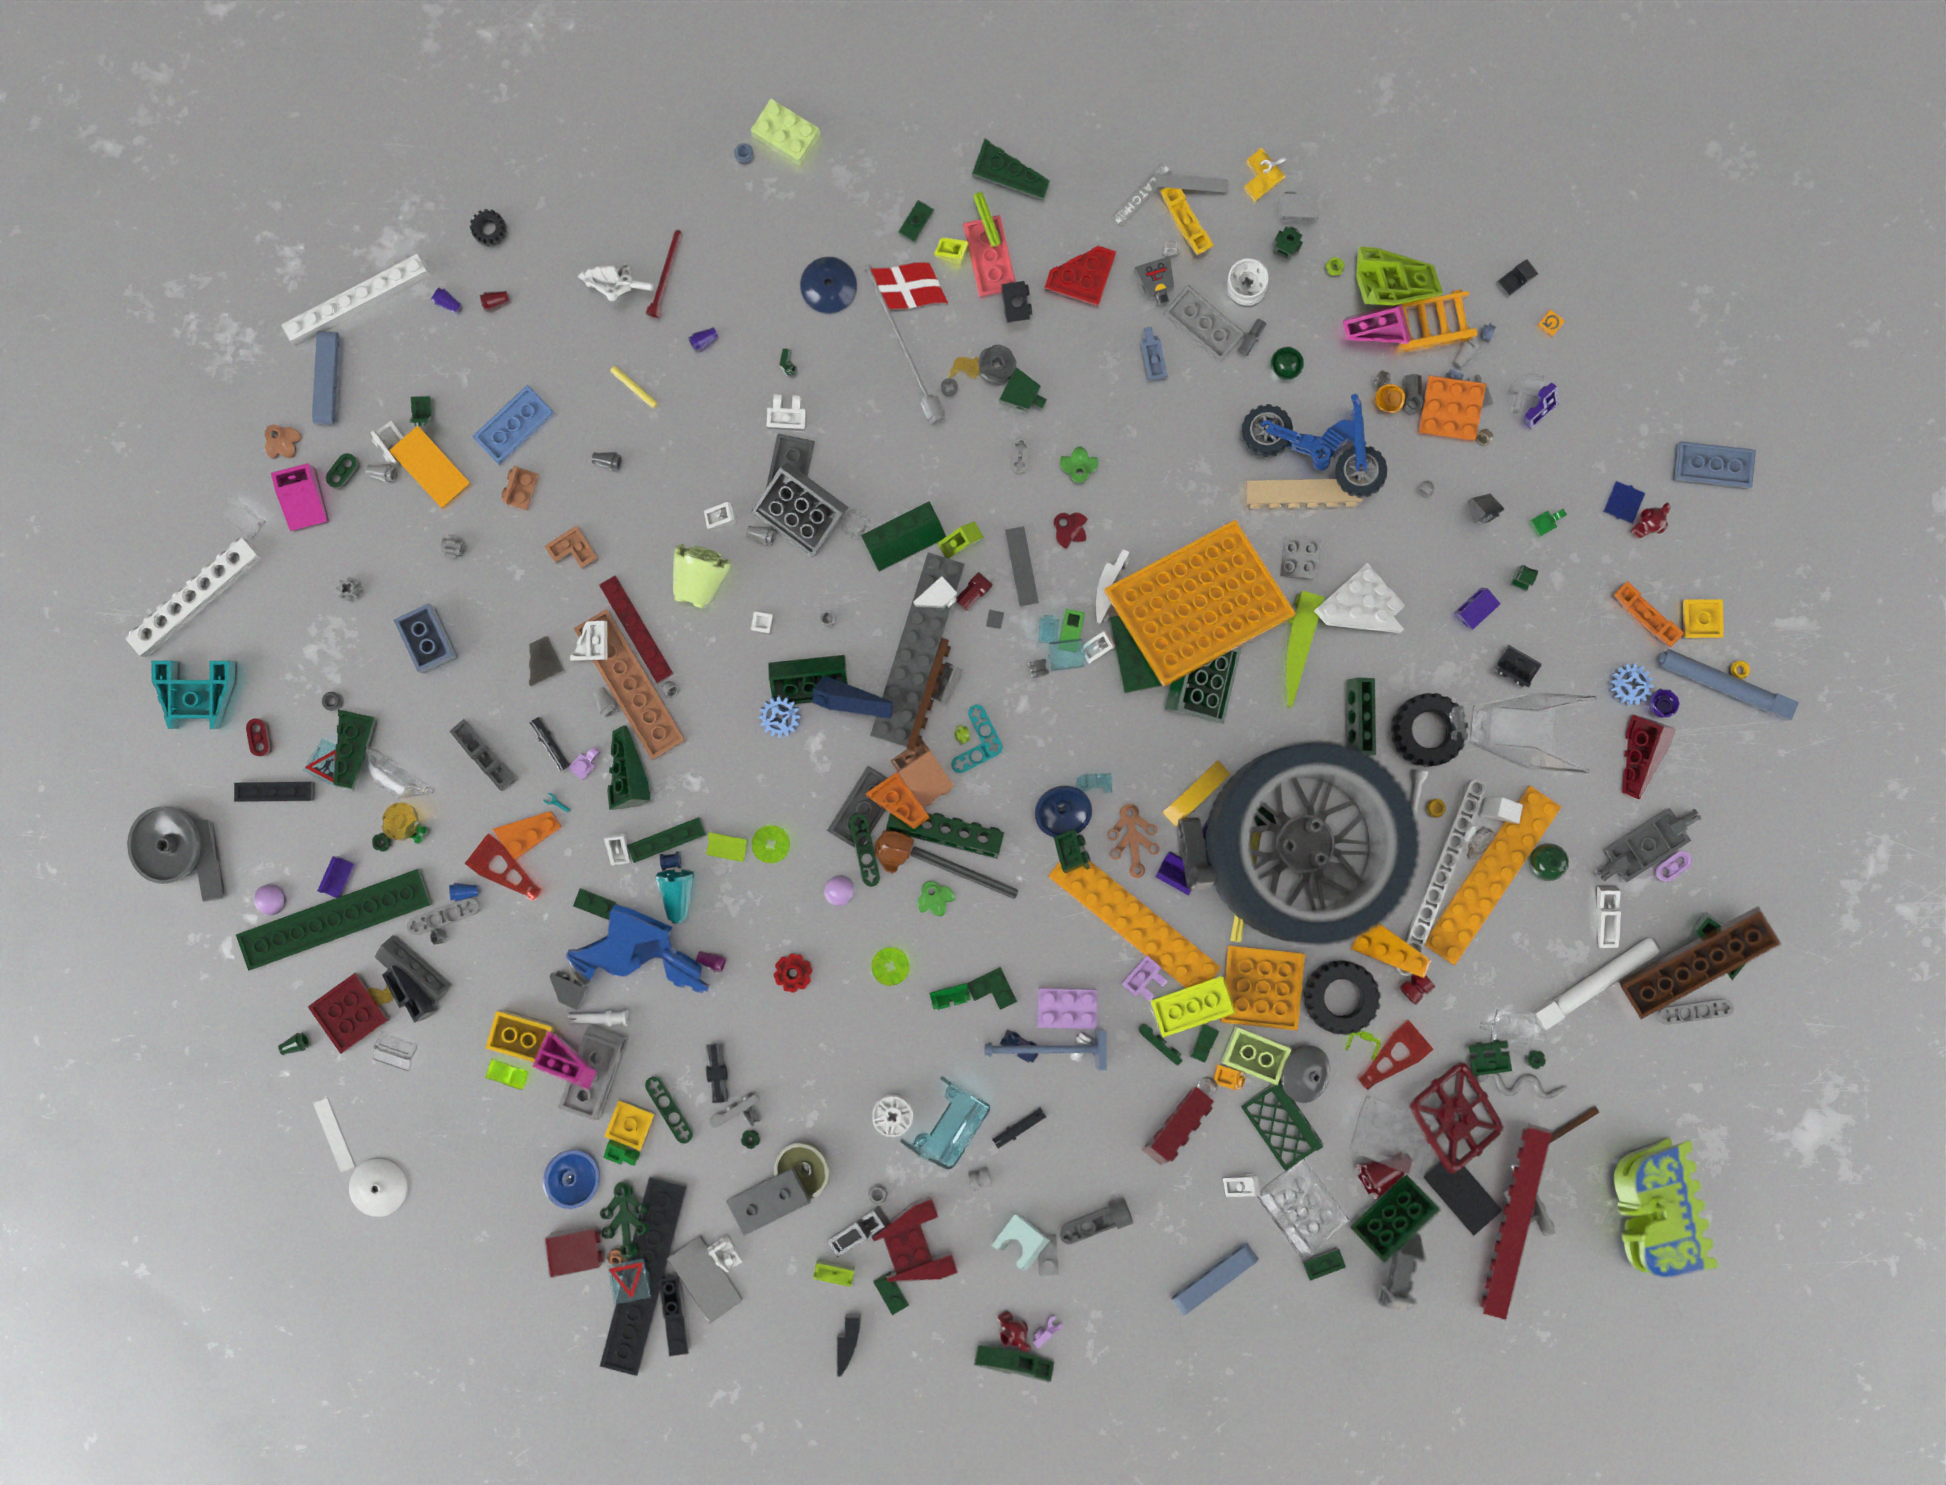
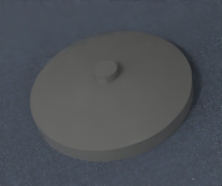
M163 806L148 809L136 818L128 834L127 849L133 867L142 877L154 883L167 884L180 881L192 872L200 856L201 841L195 823L186 813L174 807Z

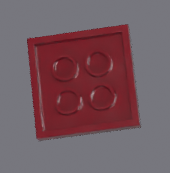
M357 973L352 974L308 1006L340 1054L389 1020Z

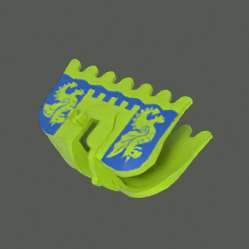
M1665 1138L1655 1144L1628 1153L1619 1161L1615 1169L1614 1184L1619 1202H1617L1619 1213L1636 1216L1629 1218L1625 1222V1230L1621 1231L1622 1241L1625 1244L1628 1260L1640 1272L1651 1273L1661 1277H1672L1699 1270L1718 1268L1717 1259L1707 1256V1252L1713 1248V1240L1703 1237V1232L1709 1228V1221L1699 1218V1212L1704 1210L1705 1202L1694 1197V1194L1701 1189V1183L1690 1178L1691 1173L1697 1169L1696 1162L1686 1159V1155L1693 1149L1690 1140L1672 1146L1671 1139Z

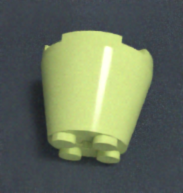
M683 544L676 545L673 556L674 599L679 602L689 601L696 607L704 608L705 604H710L727 575L732 561L727 558L726 560L723 559L721 553L695 545L694 547L685 548Z

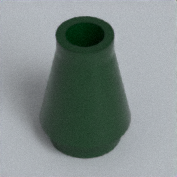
M296 1033L278 1045V1050L281 1055L305 1051L309 1047V1040L304 1033Z

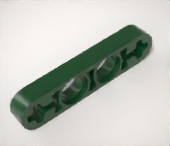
M855 813L849 819V826L861 879L867 886L873 887L879 883L880 875L868 821L863 814ZM859 817L860 820H863V822L860 823V827L862 830L865 829L866 831L858 832L855 834V831H859V829L856 824H853V822H855L856 818ZM861 835L867 837V843L864 846H860L857 843V839ZM864 854L871 855L872 860L869 864L862 863L861 858ZM863 868H870L871 874L875 875L873 882L866 880L869 874L868 870H863Z
M658 1076L650 1077L645 1083L646 1091L676 1140L682 1144L688 1143L693 1138L691 1126L662 1079ZM651 1080H653L654 1082L658 1081V1090L661 1091L663 1089L665 1092L655 1097L654 1094L657 1093L656 1089H651L649 1087L651 1085ZM666 1096L669 1098L670 1103L667 1107H662L659 1104L660 1097ZM671 1113L679 1115L680 1120L678 1123L670 1122L669 1115ZM683 1122L685 1125L682 1126L684 1132H689L687 1135L688 1139L680 1138L681 1130L679 1128L675 1130L674 1127L679 1126Z

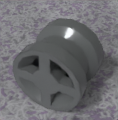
M1046 659L1027 663L1028 667L1031 668V678L1049 674V670L1045 666L1047 663Z

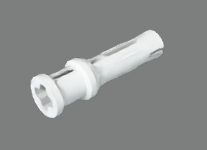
M607 1009L605 1012L594 1013L569 1012L568 1018H576L568 1020L569 1025L605 1024L611 1027L613 1024H623V1026H628L627 1009H623V1011Z

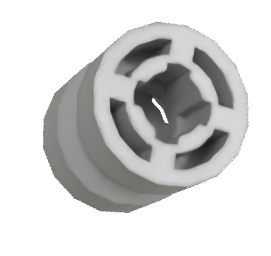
M987 1167L982 1168L978 1174L975 1171L968 1173L973 1191L980 1190L981 1186H992Z

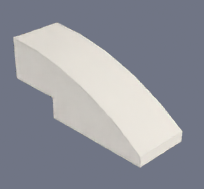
M1597 886V934L1599 948H1619L1621 911L1619 909L1620 890L1617 886Z

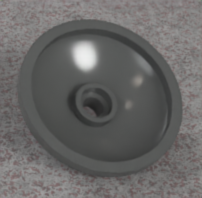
M1305 1045L1295 1049L1288 1056L1282 1069V1086L1289 1098L1299 1103H1309L1322 1095L1331 1075L1330 1061L1325 1052L1318 1047Z

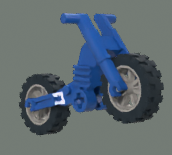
M1357 394L1351 395L1353 403L1351 416L1353 421L1341 420L1328 428L1322 437L1293 431L1292 420L1285 410H1281V407H1274L1272 404H1266L1267 406L1259 405L1255 410L1253 408L1245 416L1242 423L1244 444L1255 455H1263V457L1272 455L1274 457L1277 456V453L1284 452L1285 448H1289L1309 455L1312 458L1313 466L1320 471L1326 470L1330 466V458H1335L1345 444L1354 442L1351 449H1346L1339 456L1335 468L1338 485H1340L1342 491H1346L1352 497L1354 495L1357 498H1362V496L1370 497L1371 494H1376L1384 486L1387 478V465L1382 453L1379 450L1376 451L1372 446L1366 447L1362 404ZM1263 419L1262 426L1256 424ZM1254 427L1262 430L1255 435L1253 434ZM1263 435V442H1260L1256 439ZM1354 460H1355V466H1353V465L1350 464V463H1351L1352 461H1354ZM1372 462L1375 469H1368V465ZM1347 468H1350L1356 472L1347 475ZM1367 473H1375L1374 478L1371 480ZM1355 477L1358 481L1354 483L1350 479ZM1362 478L1368 481V483L1360 484Z

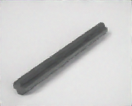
M913 847L911 851V856L1012 899H1015L1018 894V890L923 849Z

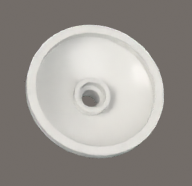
M384 1158L370 1159L359 1165L353 1172L349 1183V1193L354 1205L361 1212L374 1217L386 1216L396 1211L404 1202L408 1190L407 1178L403 1170L393 1161ZM377 1186L378 1192H374L372 1187Z

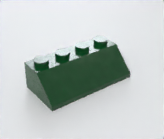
M929 501L862 534L861 537L880 572L940 542L946 537V534Z
M845 655L768 663L771 694L775 700H777L778 695H781L782 700L788 696V702L794 700V704L813 702V688L824 676L848 684Z

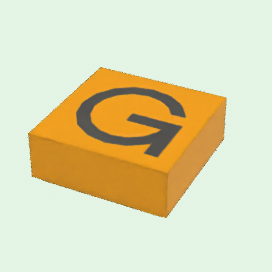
M1550 309L1538 326L1553 337L1565 320Z

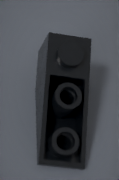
M1491 493L1468 500L1474 523L1479 521L1480 524L1489 523L1496 519V517H1499V513L1504 511V507Z

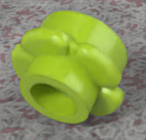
M1332 257L1330 261H1327L1326 269H1328L1330 275L1334 276L1343 273L1345 266L1343 260L1338 257Z

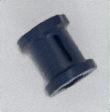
M679 851L669 855L660 854L662 871L666 870V868H682Z

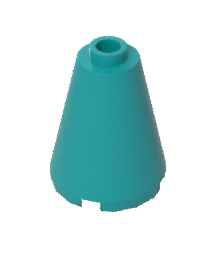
M675 869L658 872L655 879L667 919L672 921L673 924L683 923V920L687 919L694 872L686 869H681V872H675Z

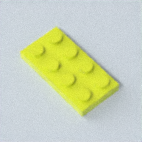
M1224 976L1151 1000L1162 1038L1236 1013Z

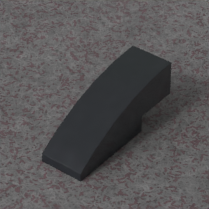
M395 965L391 966L382 974L398 1007H406L414 1023L427 1019L436 1011L422 989Z
M861 1314L845 1315V1334H838L837 1377L842 1376L854 1354L859 1337Z

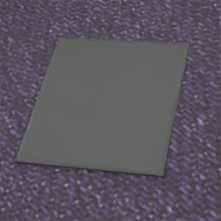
M989 610L986 626L1001 629L1004 612Z

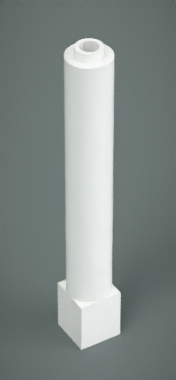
M1646 938L1553 1001L1550 1000L1533 1011L1532 1015L1542 1029L1548 1030L1566 1018L1567 1014L1660 953L1659 948H1661L1659 943L1654 938Z

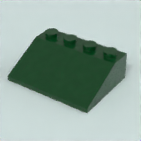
M1235 648L1172 682L1165 709L1224 724L1241 649Z
M1406 1174L1350 1228L1385 1264L1442 1209Z

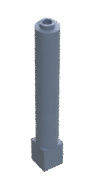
M1667 649L1659 657L1661 667L1763 709L1766 713L1782 720H1792L1799 702L1779 693L1774 694L1673 650Z

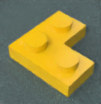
M1262 148L1246 160L1257 176L1248 182L1244 189L1255 202L1286 177L1277 165L1272 167L1269 173H1263L1269 166L1267 164L1260 166L1263 160L1271 162L1272 159Z

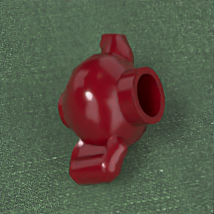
M1666 502L1662 508L1644 509L1640 515L1641 523L1636 524L1632 528V533L1638 538H1643L1649 533H1663L1668 527L1666 520L1671 510L1670 504Z
M1009 1311L998 1315L1000 1326L1003 1327L1002 1332L999 1334L1001 1342L1005 1346H1017L1024 1352L1030 1351L1031 1346L1026 1342L1027 1324L1023 1321L1014 1320Z

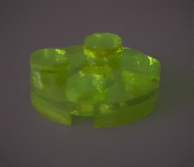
M767 825L758 829L752 838V851L764 863L780 862L788 854L790 839L782 828ZM768 839H770L771 841H776V844H774L775 848L773 850L771 848H766V845L768 844Z
M883 948L872 959V973L875 979L883 985H897L904 981L909 973V959L898 948ZM893 961L896 969L888 972L885 964Z

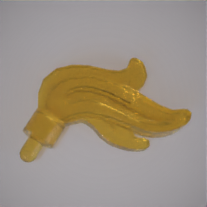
M977 356L974 359L958 357L955 359L948 377L951 378L961 370L972 378H977V375L981 376L977 366L979 358Z
M387 984L383 991L377 988L368 989L378 1005L389 1003L394 998Z

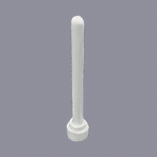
M1412 769L1411 777H1413L1414 787L1411 806L1417 815L1421 786L1424 780L1427 779L1428 772Z

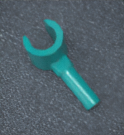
M547 793L552 796V801L548 802L543 799L546 804L555 805L565 812H569L570 809L560 803L556 795Z

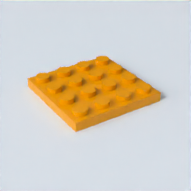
M1228 945L1225 982L1236 1013L1221 1018L1220 1022L1298 1031L1305 953Z

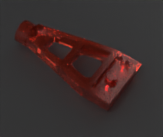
M490 833L485 836L464 863L478 875L521 893L531 901L542 890L531 880L504 845ZM497 855L502 856L507 863V868L502 874H497L489 869V864ZM512 869L516 870L522 877L518 885L506 879Z
M1406 1020L1392 1032L1367 1070L1358 1080L1369 1090L1376 1083L1420 1062L1434 1049L1409 1020ZM1398 1042H1402L1410 1052V1055L1401 1061H1396L1391 1056V1051ZM1384 1057H1387L1393 1064V1067L1385 1073H1381L1377 1069V1065Z

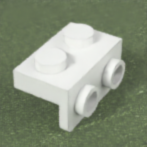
M390 421L375 432L373 430L370 432L373 436L371 440L377 448L381 447L385 453L382 455L389 464L392 462L395 465H399L400 462L389 450L404 436L396 425Z

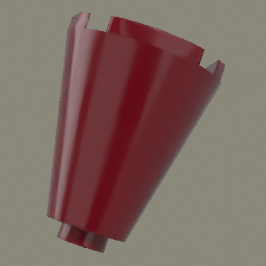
M1398 1152L1365 1161L1356 1165V1170L1359 1169L1361 1173L1357 1176L1368 1194L1373 1193L1375 1195L1373 1199H1378L1411 1169L1412 1160L1408 1154Z

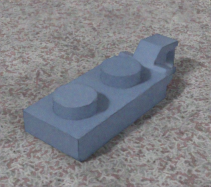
M1152 326L1143 329L1145 338L1141 339V347L1148 381L1167 378L1161 341L1158 336L1153 335Z

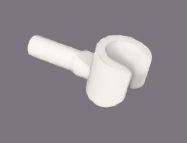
M1285 157L1271 162L1263 160L1260 166L1264 164L1269 166L1263 173H1269L1272 167L1284 162Z

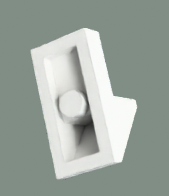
M1252 1173L1223 1178L1226 1197H1253L1260 1195L1257 1175L1253 1176Z

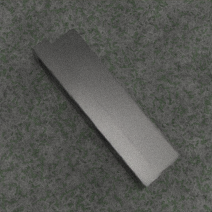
M394 935L380 946L374 956L387 969L395 965L407 974L422 989L432 1005L450 987L447 981Z

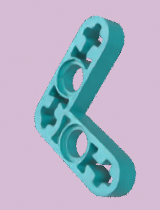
M981 705L971 706L968 715L982 744L952 760L951 767L956 773H964L998 756L1002 751V743L985 709ZM974 708L982 711L980 717L982 720L986 718V722H981L976 726L975 722L979 721L976 716L972 717L971 715L974 713ZM988 725L991 728V733L988 736H983L980 733L981 726ZM992 735H995L996 738L992 739L994 744H999L998 752L989 751L991 745L989 741L985 743L984 739H989ZM974 751H980L983 755L982 759L978 762L973 761L971 758V754ZM968 754L969 761L973 765L968 766V763L963 765V770L955 768L956 760L959 759L962 762L966 760L964 756Z

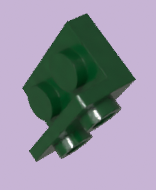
M1073 829L1054 837L1061 867L1065 874L1084 867L1086 870L1090 869L1089 862L1091 859L1089 853L1085 851L1084 845H1086V841L1082 834Z

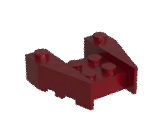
M931 1197L912 1203L885 1227L871 1236L873 1241L883 1238L895 1272L885 1276L887 1281L940 1280L958 1273L950 1252L931 1257L920 1225L938 1218Z

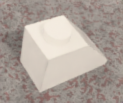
M940 577L913 604L916 607L944 608L946 605L950 607L957 601L955 597L958 596V593L943 577Z

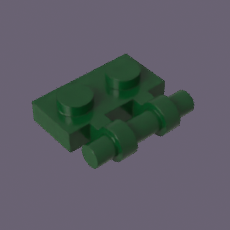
M1497 1039L1493 1040L1494 1042H1476L1475 1045H1468L1469 1053H1478V1055L1470 1056L1474 1076L1512 1071L1509 1051L1501 1052L1502 1048H1509L1507 1040L1499 1041ZM1495 1050V1053L1484 1054L1483 1051Z

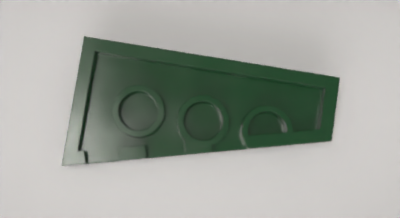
M338 710L337 754L333 785L336 788L354 791L376 718Z

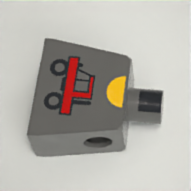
M1170 256L1136 266L1134 274L1146 297L1156 296L1158 305L1169 303L1167 292L1172 291L1174 288Z

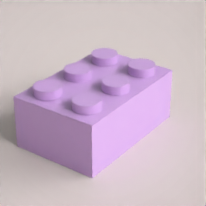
M1038 987V1027L1096 1029L1097 989Z

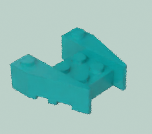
M151 660V680L156 688L159 703H161L167 728L178 729V718L209 719L210 729H219L235 683V661H209V680H178V661Z

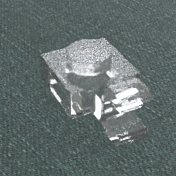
M1453 707L1450 712V721L1454 723L1455 730L1451 733V738L1453 741L1457 740L1456 734L1460 732L1462 738L1467 739L1464 707Z

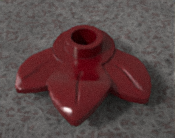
M1077 512L1070 515L1067 513L1058 514L1054 519V527L1057 529V542L1063 548H1068L1071 540L1074 542L1086 541V532L1082 525L1088 519L1083 514ZM1060 520H1066L1067 524L1065 526H1061L1059 523Z

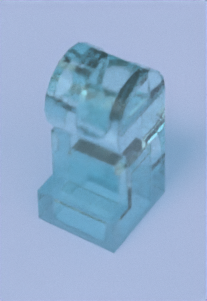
M1111 773L1084 774L1077 778L1076 787L1084 792L1091 788H1103L1104 793H1112Z

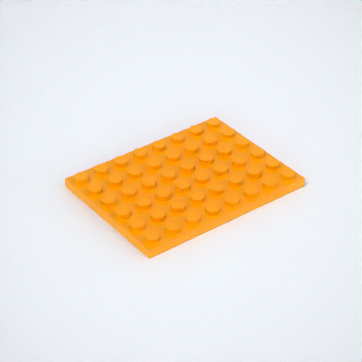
M1236 520L1104 589L1108 599L1163 687L1296 615Z

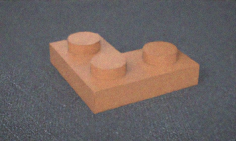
M578 526L573 527L544 546L555 563L571 553L581 568L598 559Z

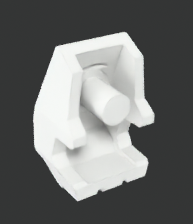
M727 1235L707 1248L709 1256L714 1258L715 1264L720 1266L726 1273L743 1262L735 1245Z

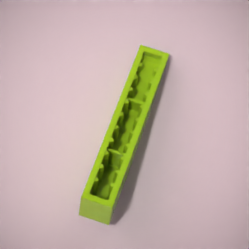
M1303 590L1300 594H1296L1293 605L1296 606V615L1288 620V623L1291 625L1287 639L1284 665L1286 707L1288 708L1293 707L1319 616L1314 610L1323 603L1325 598Z

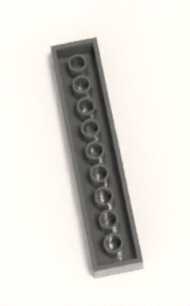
M928 552L882 696L893 701L892 717H876L870 734L871 737L907 748L952 606L948 607L947 605L944 608L916 607L913 602L940 577H943L957 592L965 567L964 563Z

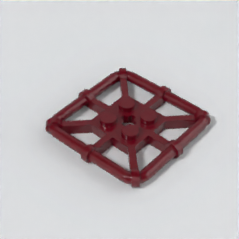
M1459 1062L1442 1076L1432 1080L1431 1085L1418 1094L1409 1105L1415 1120L1426 1136V1142L1431 1144L1441 1163L1449 1173H1455L1474 1157L1480 1156L1483 1150L1495 1141L1501 1132H1504V1126L1487 1098L1488 1094L1482 1090L1472 1071L1464 1062ZM1456 1074L1454 1093L1448 1097L1443 1089V1084ZM1464 1074L1477 1094L1469 1102L1463 1095ZM1433 1092L1437 1093L1442 1102L1436 1108L1420 1104ZM1481 1102L1494 1124L1480 1121L1472 1108ZM1420 1112L1432 1114L1439 1127L1432 1132ZM1454 1113H1456V1114L1458 1115V1121H1455V1120H1454V1118H1455V1114H1454ZM1475 1127L1493 1130L1479 1144H1476L1470 1134ZM1442 1133L1445 1134L1449 1141L1448 1157L1437 1141ZM1464 1138L1470 1151L1456 1162L1457 1144Z

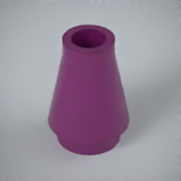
M699 951L696 962L701 963L715 973H721L725 967L726 958L721 954Z

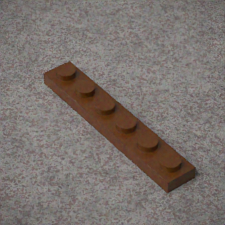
M941 638L907 744L908 750L914 751L915 746H920L922 736L919 734L921 728L925 729L928 721L925 715L927 710L931 711L934 702L931 699L932 693H937L940 682H937L938 675L943 674L946 665L942 662L944 656L948 657L951 646H948V639Z

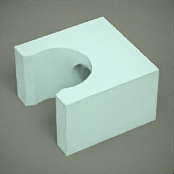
M1015 1214L993 1242L992 1246L997 1250L1003 1251L1011 1241L1018 1240L1022 1244L1023 1254L1017 1261L1016 1266L1021 1270L1027 1271L1050 1239L1021 1215Z

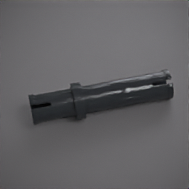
M540 717L529 722L538 736L537 740L542 742L550 757L559 768V771L561 772L569 767L570 764L552 738L551 731L546 729ZM539 729L543 731L549 743H547L546 739L544 738ZM550 746H552V747L554 748L555 752L557 753V755H558L559 758H560L559 760H558V758L556 757L555 753L553 752V750L551 749Z
M1039 1107L1027 1117L1011 1127H1006L1004 1132L992 1138L993 1142L997 1143L995 1144L996 1147L1000 1149V1147L1012 1139L1013 1141L1016 1140L1018 1135L1044 1118H1047L1042 1113V1109Z

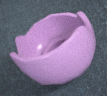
M844 875L832 877L824 888L826 899L835 906L845 905L855 893L854 883Z
M275 885L261 886L254 896L255 906L265 915L272 916L278 914L285 905L284 894Z

